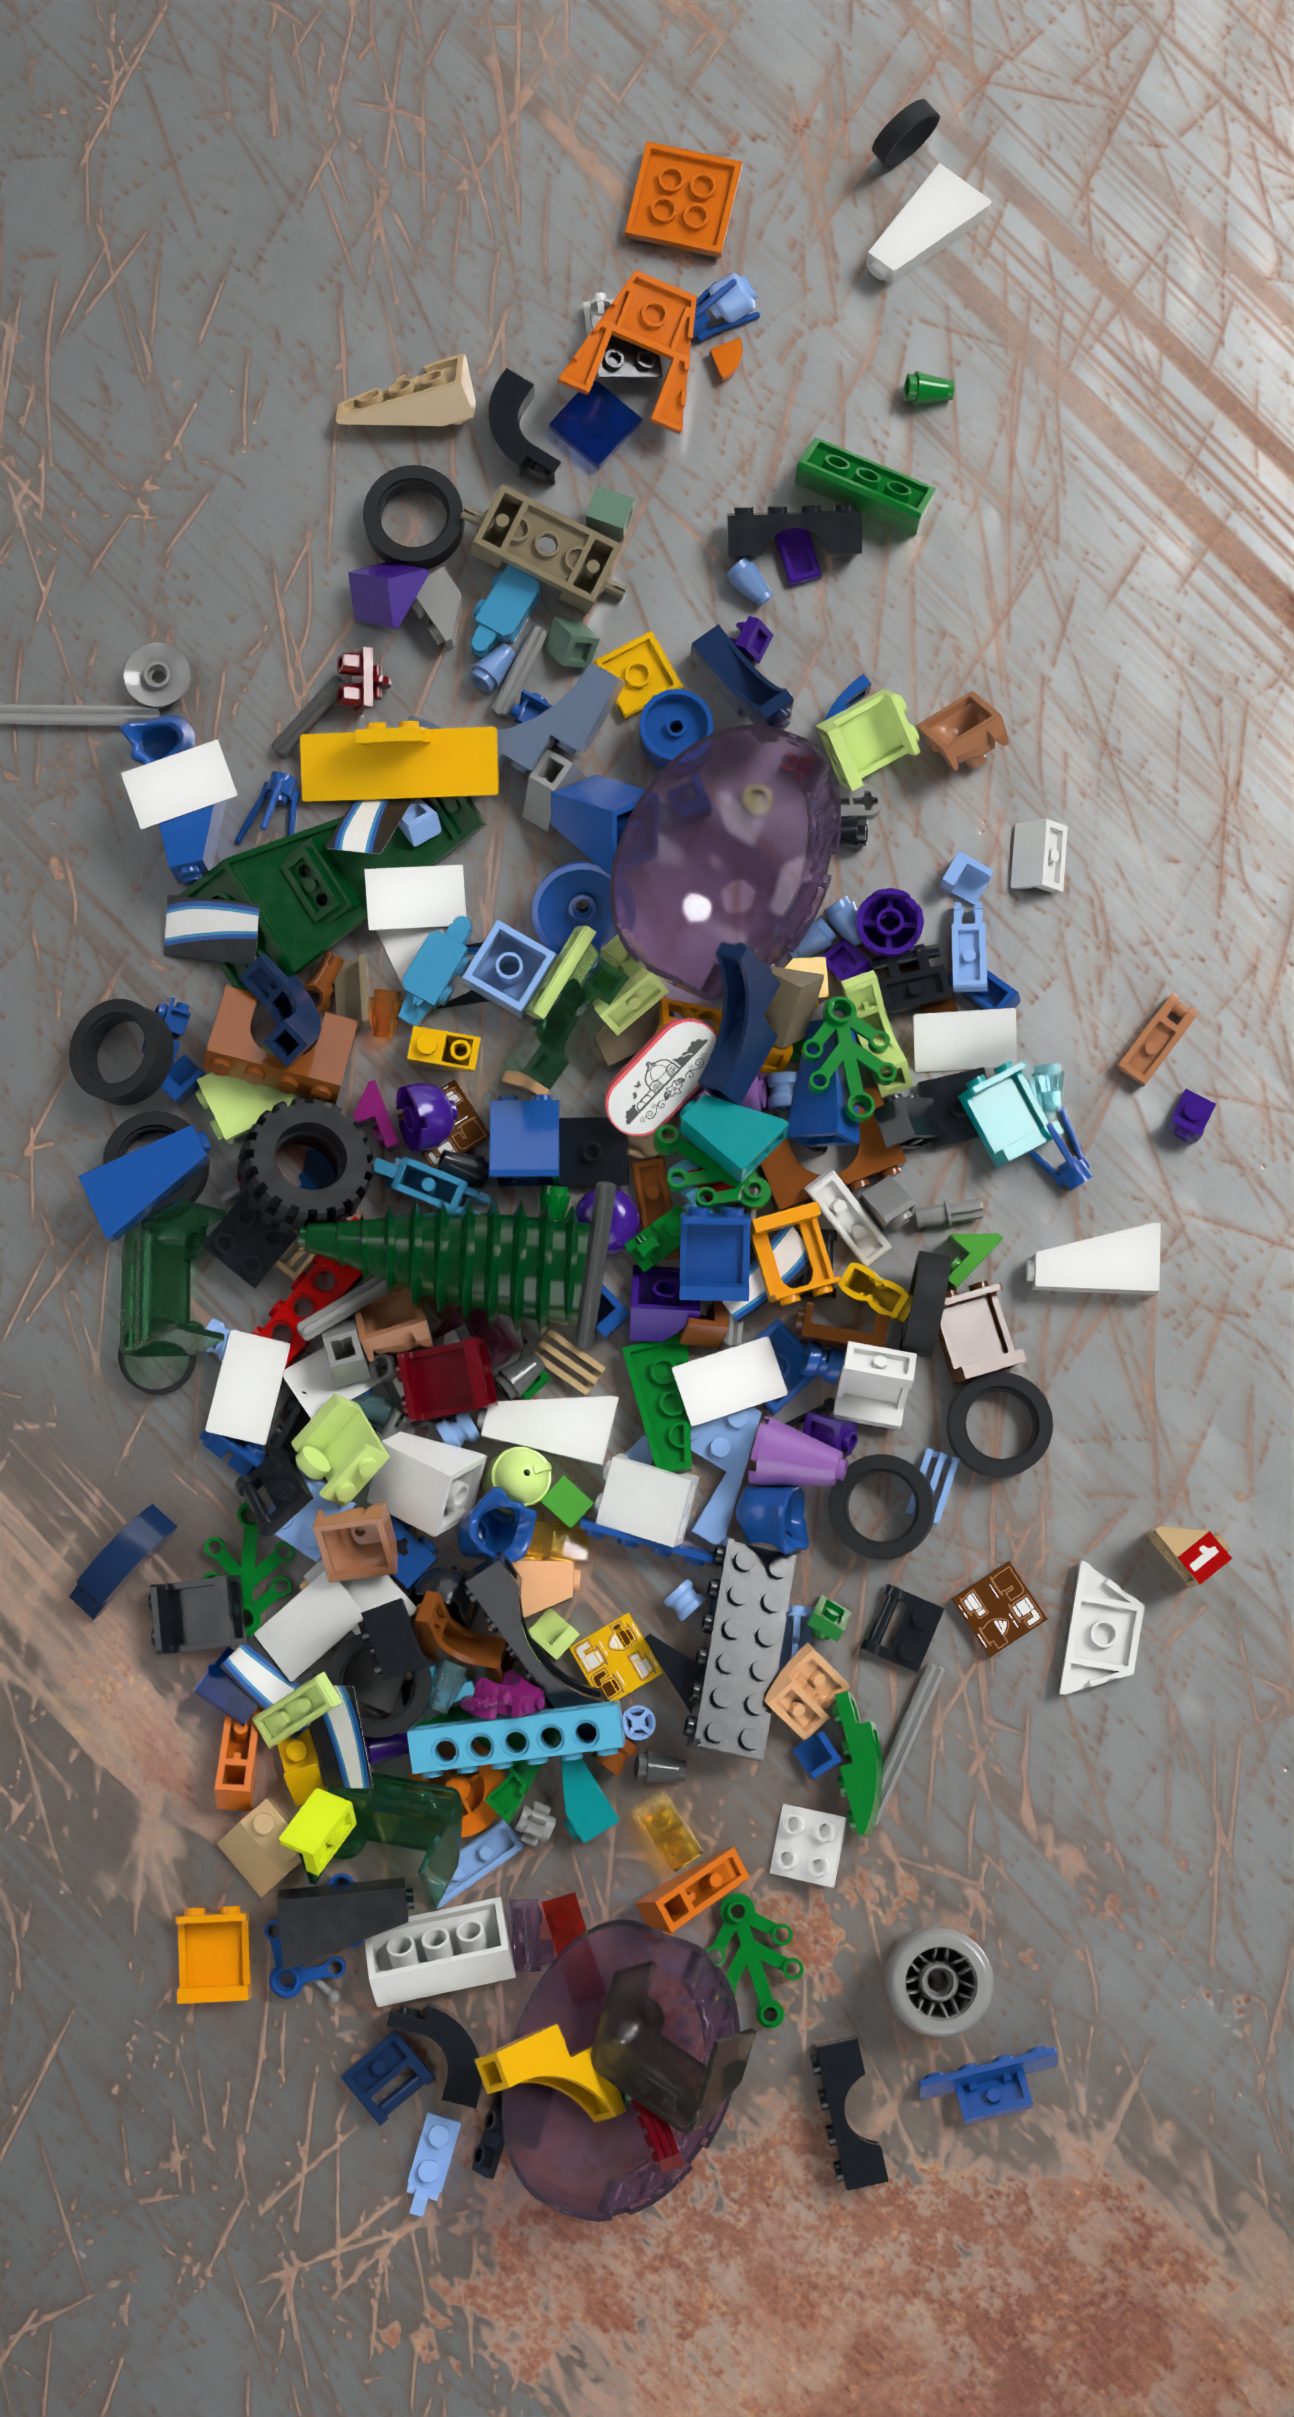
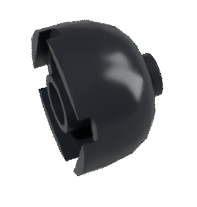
M451 1566V1568L438 1567L428 1570L417 1580L408 1595V1598L417 1607L419 1603H422L426 1591L440 1593L451 1617L460 1625L466 1626L467 1629H470L479 1609V1603L474 1604L464 1589L467 1571L458 1566Z

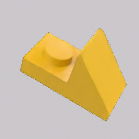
M311 1729L304 1730L296 1739H292L289 1736L277 1744L285 1770L283 1776L296 1807L303 1805L317 1788L329 1792L328 1787H324L322 1783Z

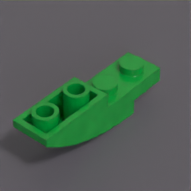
M849 1691L834 1695L837 1704L832 1705V1711L837 1725H843L846 1738L841 1739L844 1754L847 1760L852 1758L853 1763L840 1766L842 1776L837 1777L842 1797L848 1796L851 1810L847 1811V1819L852 1832L857 1831L858 1836L866 1838L872 1835L881 1802L883 1784L881 1745L876 1724L872 1721L861 1723L854 1695Z

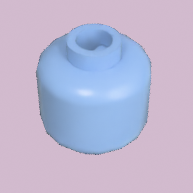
M730 273L710 287L709 293L712 296L732 279L737 280V284L709 307L716 319L723 317L728 323H734L755 309L754 300L758 296L745 274L740 277L736 273Z

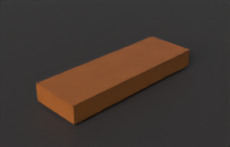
M665 1157L631 1162L642 1231L673 1208L671 1192L667 1187L668 1175ZM680 1247L661 1262L680 1259Z

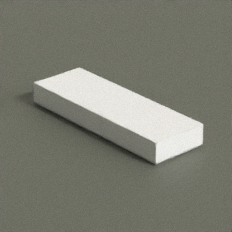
M831 1167L804 1188L812 1200L818 1202L819 1209L862 1265L868 1267L892 1248L891 1244Z

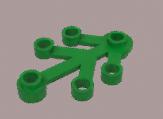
M842 996L833 997L825 1003L822 1010L825 1022L812 1039L805 1041L801 1049V1055L808 1062L818 1061L823 1053V1045L835 1031L838 1045L821 1068L810 1075L808 1088L815 1094L824 1093L829 1086L831 1076L840 1064L843 1063L849 1092V1099L845 1107L846 1114L852 1121L862 1123L869 1120L872 1116L875 1102L871 1095L863 1092L857 1062L875 1073V1080L884 1086L893 1083L897 1075V1069L892 1063L883 1062L855 1043L852 1039L851 1030L868 1040L869 1049L876 1054H882L887 1050L890 1044V1037L886 1032L876 1030L858 1018L856 1007L850 999ZM841 1011L845 1017L842 1019L837 1018L833 1012ZM880 1038L884 1041L885 1045L878 1046L874 1043L873 1039ZM810 1046L815 1047L818 1053L815 1055L810 1054L806 1048ZM888 1070L891 1073V1077H883L880 1071ZM820 1078L824 1081L825 1085L817 1086L814 1084L813 1079ZM861 1106L865 1113L858 1114L853 1110V1107Z
M662 1125L656 1129L653 1145L657 1152L663 1155H671L677 1152L704 1169L689 1173L678 1168L671 1170L667 1176V1187L671 1191L681 1192L688 1187L724 1182L733 1189L715 1192L710 1187L700 1188L696 1193L695 1199L697 1207H707L711 1210L714 1206L740 1202L744 1207L754 1210L764 1207L769 1202L771 1196L770 1185L765 1179L757 1176L756 1169L742 1183H739L706 1153L683 1140L680 1131L675 1126ZM668 1133L673 1135L674 1138L672 1140H665L662 1138V1135ZM673 1177H680L683 1179V1183L675 1184L671 1179ZM757 1188L760 1193L752 1195L748 1192V1189ZM708 1195L712 1198V1201L706 1203L700 1197Z
M247 1501L241 1504L237 1512L238 1521L244 1526L241 1566L226 1550V1543L221 1538L212 1537L206 1541L204 1546L206 1554L209 1557L215 1558L229 1575H241L244 1613H248L251 1617V1622L245 1626L246 1637L253 1635L260 1628L262 1623L261 1614L276 1600L290 1595L293 1590V1584L289 1578L278 1576L272 1581L271 1588L253 1602L254 1587L280 1564L290 1562L295 1557V1548L286 1541H282L274 1547V1552L256 1567L257 1520L254 1522L248 1521L246 1515L251 1508ZM214 1541L220 1542L222 1546L218 1554H212L209 1550L210 1544ZM287 1545L291 1549L290 1556L282 1559L278 1554V1550L281 1546ZM208 1572L202 1579L221 1575L216 1572ZM280 1580H285L288 1584V1590L284 1593H278L276 1590V1584Z
M742 1893L730 1894L721 1903L720 1915L724 1923L713 1945L706 1949L704 1953L705 1961L711 1967L721 1966L726 1959L724 1950L735 1931H737L741 1945L724 1979L719 1981L715 1987L716 1996L723 2002L733 2000L736 1996V1985L747 1965L759 2001L756 2007V2018L763 2027L775 2028L784 2019V2009L777 2000L772 1998L761 1960L783 1971L785 1977L790 1980L800 1978L804 1972V1967L799 1959L794 1957L787 1958L755 1941L750 1926L771 1935L773 1941L781 1946L791 1942L793 1932L787 1924H777L756 1913L754 1903L747 1895ZM736 1904L742 1905L745 1910L740 1918H735L731 1914V1908ZM786 1928L788 1930L789 1936L785 1941L776 1939L775 1933L777 1929ZM716 1949L721 1952L722 1958L719 1962L713 1963L708 1959V1954L711 1950ZM790 1962H796L799 1965L800 1969L796 1975H789L786 1971V1967ZM723 1984H729L732 1987V1994L728 1997H723L719 1993V1988ZM769 2007L777 2011L776 2018L771 2021L766 2020L763 2016L765 2009Z

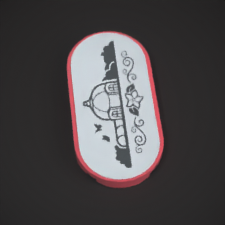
M678 1018L667 1022L611 1080L605 1093V1110L609 1120L619 1131L631 1136H645L654 1133L701 1087L697 1081L709 1061L717 1039V1035L712 1028L697 1018Z

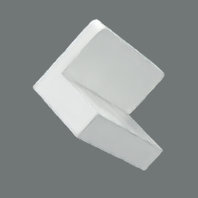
M1049 819L1016 823L1011 888L1020 890L1036 887L1050 893L1063 892L1068 826Z

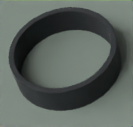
M925 99L911 103L893 117L882 129L873 143L872 152L887 168L900 164L917 151L930 137L939 123L940 115Z
M148 1318L136 1323L125 1333L119 1345L118 1362L122 1374L131 1385L148 1394L164 1395L178 1390L189 1380L196 1365V1348L187 1331L177 1323L165 1318ZM152 1324H167L177 1328L185 1336L190 1349V1361L184 1375L173 1385L162 1389H148L138 1385L130 1377L125 1364V1351L132 1336L140 1329Z

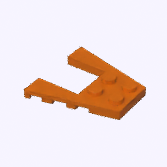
M635 270L559 376L557 383L588 395L611 335H614L671 360L649 422L680 434L683 430V411L686 404V383L690 366L689 355L693 338L697 296Z

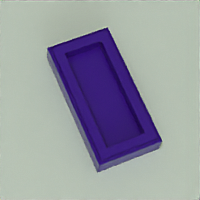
M789 528L774 535L789 587L822 577L808 530Z

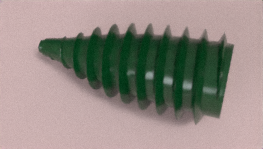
M442 1198L434 1213L421 1214L415 1200L409 1214L394 1217L388 1206L384 1217L365 1219L361 1215L359 1220L337 1222L335 1220L334 1223H308L307 1227H300L298 1247H304L306 1252L339 1262L341 1267L347 1265L363 1272L365 1282L372 1275L385 1281L389 1296L392 1295L398 1286L409 1290L413 1307L418 1304L425 1294L435 1298L439 1315H441L449 1302L460 1305L464 1322L467 1321L476 1308L486 1312L490 1328L500 1314L511 1316L515 1332L518 1331L525 1318L537 1321L542 1337L550 1323L568 1325V1327L576 1326L590 1223L578 1222L573 1205L564 1220L552 1219L548 1203L545 1204L538 1217H529L525 1214L522 1201L519 1202L512 1215L500 1214L496 1199H494L487 1213L476 1214L474 1213L470 1198L466 1201L461 1212L448 1213Z

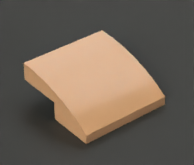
M807 1642L782 1669L770 1687L764 1701L805 1741L830 1719L825 1710L836 1701L834 1695L847 1691L851 1686Z

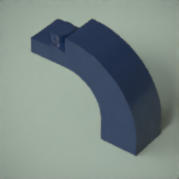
M264 953L238 979L270 1013L275 1024V1030L264 1040V1044L288 1067L319 1037L321 1020L311 996L294 975L288 978Z
M152 1503L124 1527L91 1562L76 1581L78 1584L69 1598L95 1620L103 1613L120 1588L136 1570L163 1548L178 1526Z

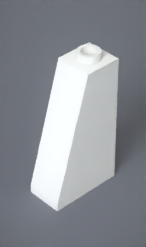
M939 163L868 251L866 266L877 279H885L890 284L895 283L983 222L989 216L992 201Z
M1154 1222L1038 1251L1032 1256V1261H1027L1026 1281H1032L1031 1290L1155 1295L1159 1292L1161 1223Z
M598 1396L498 1401L497 1406L480 1410L476 1428L482 1430L481 1437L484 1439L517 1447H528L538 1452L603 1467L619 1397Z

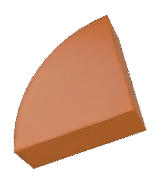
M740 337L710 349L709 354L722 383L735 374L741 363L743 346Z

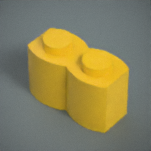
M850 1263L841 1277V1281L838 1282L842 1291L854 1300L871 1306L879 1314L890 1316L889 1320L903 1323L910 1313L913 1296L898 1284L889 1280H883L882 1277L865 1265L859 1263Z

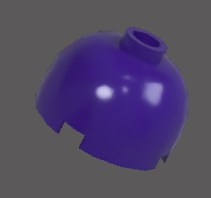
M895 888L879 889L867 897L859 906L855 921L857 936L863 946L874 955L881 957L901 956L911 950L921 937L924 926L922 909L910 897V894L903 890Z
M415 1083L399 1087L396 1096V1110L403 1109L405 1121L401 1120L398 1123L408 1148L411 1151L421 1152L442 1145L448 1139L453 1129V1120L457 1119V1108L454 1101L449 1100L447 1095L433 1084Z
M617 1189L607 1256L617 1255L625 1251L624 1245L638 1235L640 1229V1215L635 1202L626 1193ZM595 1190L585 1194L577 1203L575 1214L578 1222L591 1224Z

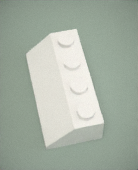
M501 1897L409 1916L408 1923L365 1939L369 1981L377 2007L516 1978Z

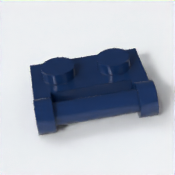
M397 2029L340 2076L380 2126L390 2119L388 2115L424 2084L429 2086L436 2080L432 2071L422 2062ZM410 2065L415 2074L380 2104L377 2103L372 2096Z

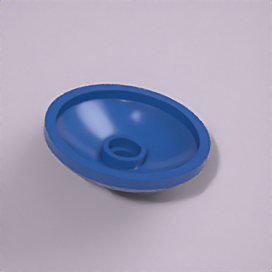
M577 861L567 863L551 871L538 885L532 901L533 926L544 945L557 955L561 952L575 927H590L597 933L580 961H587L618 933H623L627 937L633 921L632 897L628 887L617 874L613 876L607 874L594 862ZM579 900H585L589 905L585 909H580L576 906V903Z

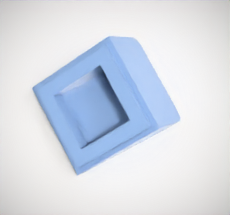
M420 798L410 804L398 824L413 846H418L441 832L437 813Z

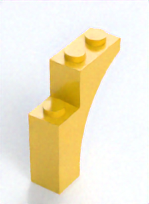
M558 2024L536 2030L475 2059L487 2094L510 2088L518 2083H537L550 2086L572 2098L587 2112L594 2123L617 2117L626 2112L621 2093L617 2088L601 2044L583 2048L569 2054Z

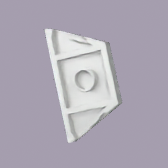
M1079 1561L1058 1694L1061 1695L1133 1675L1135 1670L1145 1605L1132 1595L1127 1594L1120 1586L1107 1579L1085 1561Z

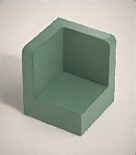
M600 486L596 487L586 513V526L624 540L635 510V498Z
M554 617L544 648L560 665L586 669L592 662L600 639L582 621Z

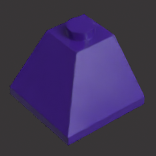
M633 1265L629 1340L664 1342L683 1329L688 1318L697 1319L700 1317V1300H679L680 1268L654 1266L644 1274L638 1265Z

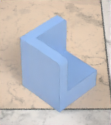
M958 851L942 878L939 887L974 906L989 883L994 871Z

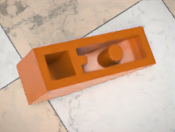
M228 1695L214 1788L217 1809L252 1811L260 1732L252 1718L262 1712V1708L251 1697Z
M729 1847L661 1884L635 1904L651 1934L672 1933L749 1879L750 1876L735 1848Z

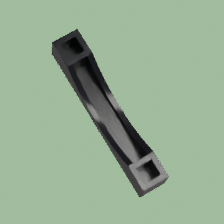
M503 1550L467 1572L466 1586L464 1587L466 1594L474 1604L480 1603L486 1614L484 1616L490 1628L494 1632L500 1631L507 1641L505 1642V1647L514 1660L520 1659L527 1669L525 1670V1675L528 1681L544 1691L546 1695L545 1703L549 1709L610 1701L602 1689L583 1684L566 1675L553 1665L538 1648L528 1630L523 1615L521 1600L522 1577ZM582 1723L578 1726V1734L582 1739L592 1740L596 1737L597 1732L592 1724Z

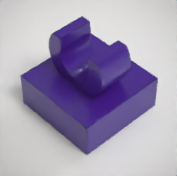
M749 616L746 623L738 622L736 624V627L741 631L738 639H730L749 661L760 664L774 634L759 618Z

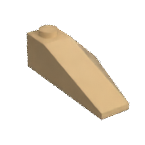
M465 353L423 366L425 373L412 379H407L406 375L395 379L396 382L391 384L387 390L381 391L379 388H373L339 403L336 413L337 423L346 425L445 426L449 424L461 425L468 422L474 417L476 401Z

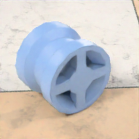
M689 1579L685 1580L663 1601L667 1607H673L677 1612V1618L681 1622L706 1600L703 1594H697L692 1589L693 1583Z
M632 1706L622 1716L624 1733L633 1740L647 1739L655 1729L656 1720L654 1714L645 1706Z

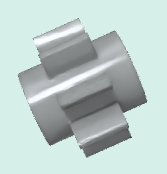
M534 1801L532 1808L523 1805L514 1830L522 1833L520 1841L535 1847L538 1840L548 1842L557 1819L549 1815L551 1810L549 1806Z

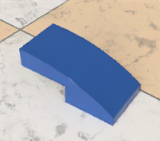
M864 673L854 680L837 698L825 720L853 706L870 693L871 682Z

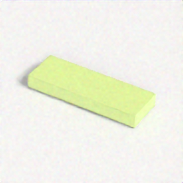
M577 926L574 928L525 1009L526 1014L534 1019H545L597 933L588 926Z
M323 1672L254 1716L252 1720L270 1749L342 1703L327 1675Z

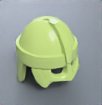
M528 1447L509 1448L494 1457L484 1468L482 1474L483 1493L485 1495L492 1487H500L511 1501L521 1502L528 1508L540 1502L550 1488L551 1464L534 1449ZM524 1471L528 1472V1476L524 1475ZM496 1508L506 1514H514L509 1509Z

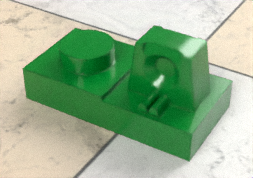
M679 1204L624 1245L644 1274L680 1247L681 1212H684Z
M821 1594L807 1625L812 1627V1635L823 1641L830 1640L831 1638L838 1642L845 1630L851 1611Z

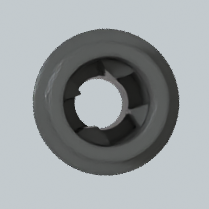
M532 1352L500 1369L498 1376L493 1380L499 1391L511 1401L514 1397L520 1398L546 1366L542 1359L535 1352Z
M648 1750L645 1753L636 1754L634 1764L635 1781H640L643 1785L685 1781L687 1772L686 1760H679Z

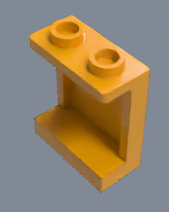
M240 1905L220 1906L219 1913L205 1914V1907L184 1908V1915L175 1917V1924H178L180 1988L177 1989V2004L244 2001L251 1999L250 1911L241 1912Z

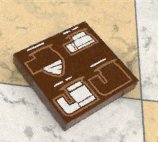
M455 1079L440 1088L449 1100L454 1101L457 1108V1119L453 1120V1129L448 1139L442 1145L430 1150L421 1151L428 1165L435 1169H438L437 1163L444 1149L467 1154L490 1139L489 1131ZM403 1112L397 1115L400 1121H405Z
M1010 1561L951 1598V1601L989 1658L1048 1620Z

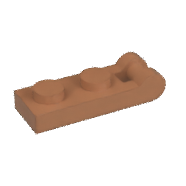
M1174 992L1171 993L1117 1065L1118 1069L1143 1087L1200 1013L1193 1006L1188 1008L1180 1002V997ZM1170 1012L1181 1019L1178 1025L1167 1018Z

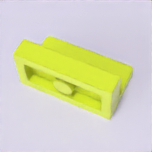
M319 1788L315 1789L279 1837L280 1844L302 1853L306 1870L319 1876L357 1824L352 1802Z

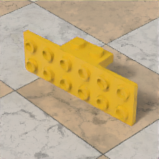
M400 721L399 728H386L385 722L366 723V729H355V732L302 734L300 736L302 800L304 802L488 796L499 794L498 731L493 726L428 729L419 727V721Z

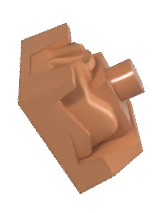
M973 690L916 725L927 746L934 753L939 751L946 763L954 771L959 769L958 763L963 762L967 763L969 768L982 766L987 760L985 754L995 748V741L1003 746L1009 744L1007 730L1001 714Z
M401 1286L397 1287L391 1296L386 1293L354 1313L359 1340L369 1362L374 1361L373 1351L377 1354L387 1353L390 1356L394 1355L398 1359L397 1354L413 1352L415 1348L421 1347V1345L427 1348L434 1347L423 1299L421 1298L418 1304L413 1307L410 1291Z
M386 1501L373 1504L367 1510L363 1507H357L329 1516L324 1515L323 1509L318 1510L313 1530L329 1583L397 1574V1540Z

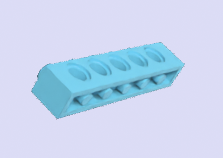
M620 1700L546 1709L521 1717H511V1714L496 1716V1720L475 1718L413 1726L407 1731L412 1774L422 1773V1778L439 1777L443 1775V1770L456 1768L458 1774L472 1773L478 1771L479 1765L492 1764V1769H504L512 1767L513 1761L527 1760V1765L542 1764L548 1762V1757L562 1755V1760H575L583 1758V1752L597 1751V1756L617 1754L618 1748L625 1745ZM582 1723L592 1724L597 1732L596 1737L592 1740L582 1739L578 1734V1726ZM549 1727L556 1728L561 1734V1742L555 1745L547 1743L543 1738V1730ZM512 1732L523 1734L526 1738V1746L522 1749L513 1748L508 1742V1735ZM478 1736L486 1737L491 1743V1751L479 1753L473 1746V1739ZM441 1741H449L454 1744L456 1748V1755L454 1757L446 1758L440 1754L438 1745Z

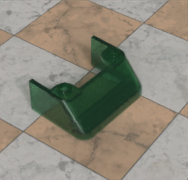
M179 1198L142 1219L124 1235L122 1243L120 1349L123 1354L133 1357L194 1356L224 1341L223 1333L204 1329L202 1323L190 1321L191 1261L198 1258L206 1250L201 1245L208 1238L206 1235L207 1227L225 1218V1210Z
M370 1772L373 1784L372 1789L329 1787L327 1792L352 1802L357 1823L332 1858L350 1859L357 1856L363 1850L367 1840L424 1851L426 1854L417 1872L430 1908L437 1909L459 1865L464 1810L459 1791L449 1786ZM298 1852L310 1884L316 1885L323 1871L319 1876L308 1872L303 1854Z

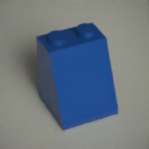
M593 775L551 792V825L607 874L616 875L657 857L656 792L599 775Z
M227 799L159 823L168 866L178 884L184 883V885L190 886L213 868Z
M500 1095L498 1100L490 1101L489 1177L492 1187L541 1186V1184L560 1186L559 1100H553L552 1095H533L532 1100H518L516 1095Z

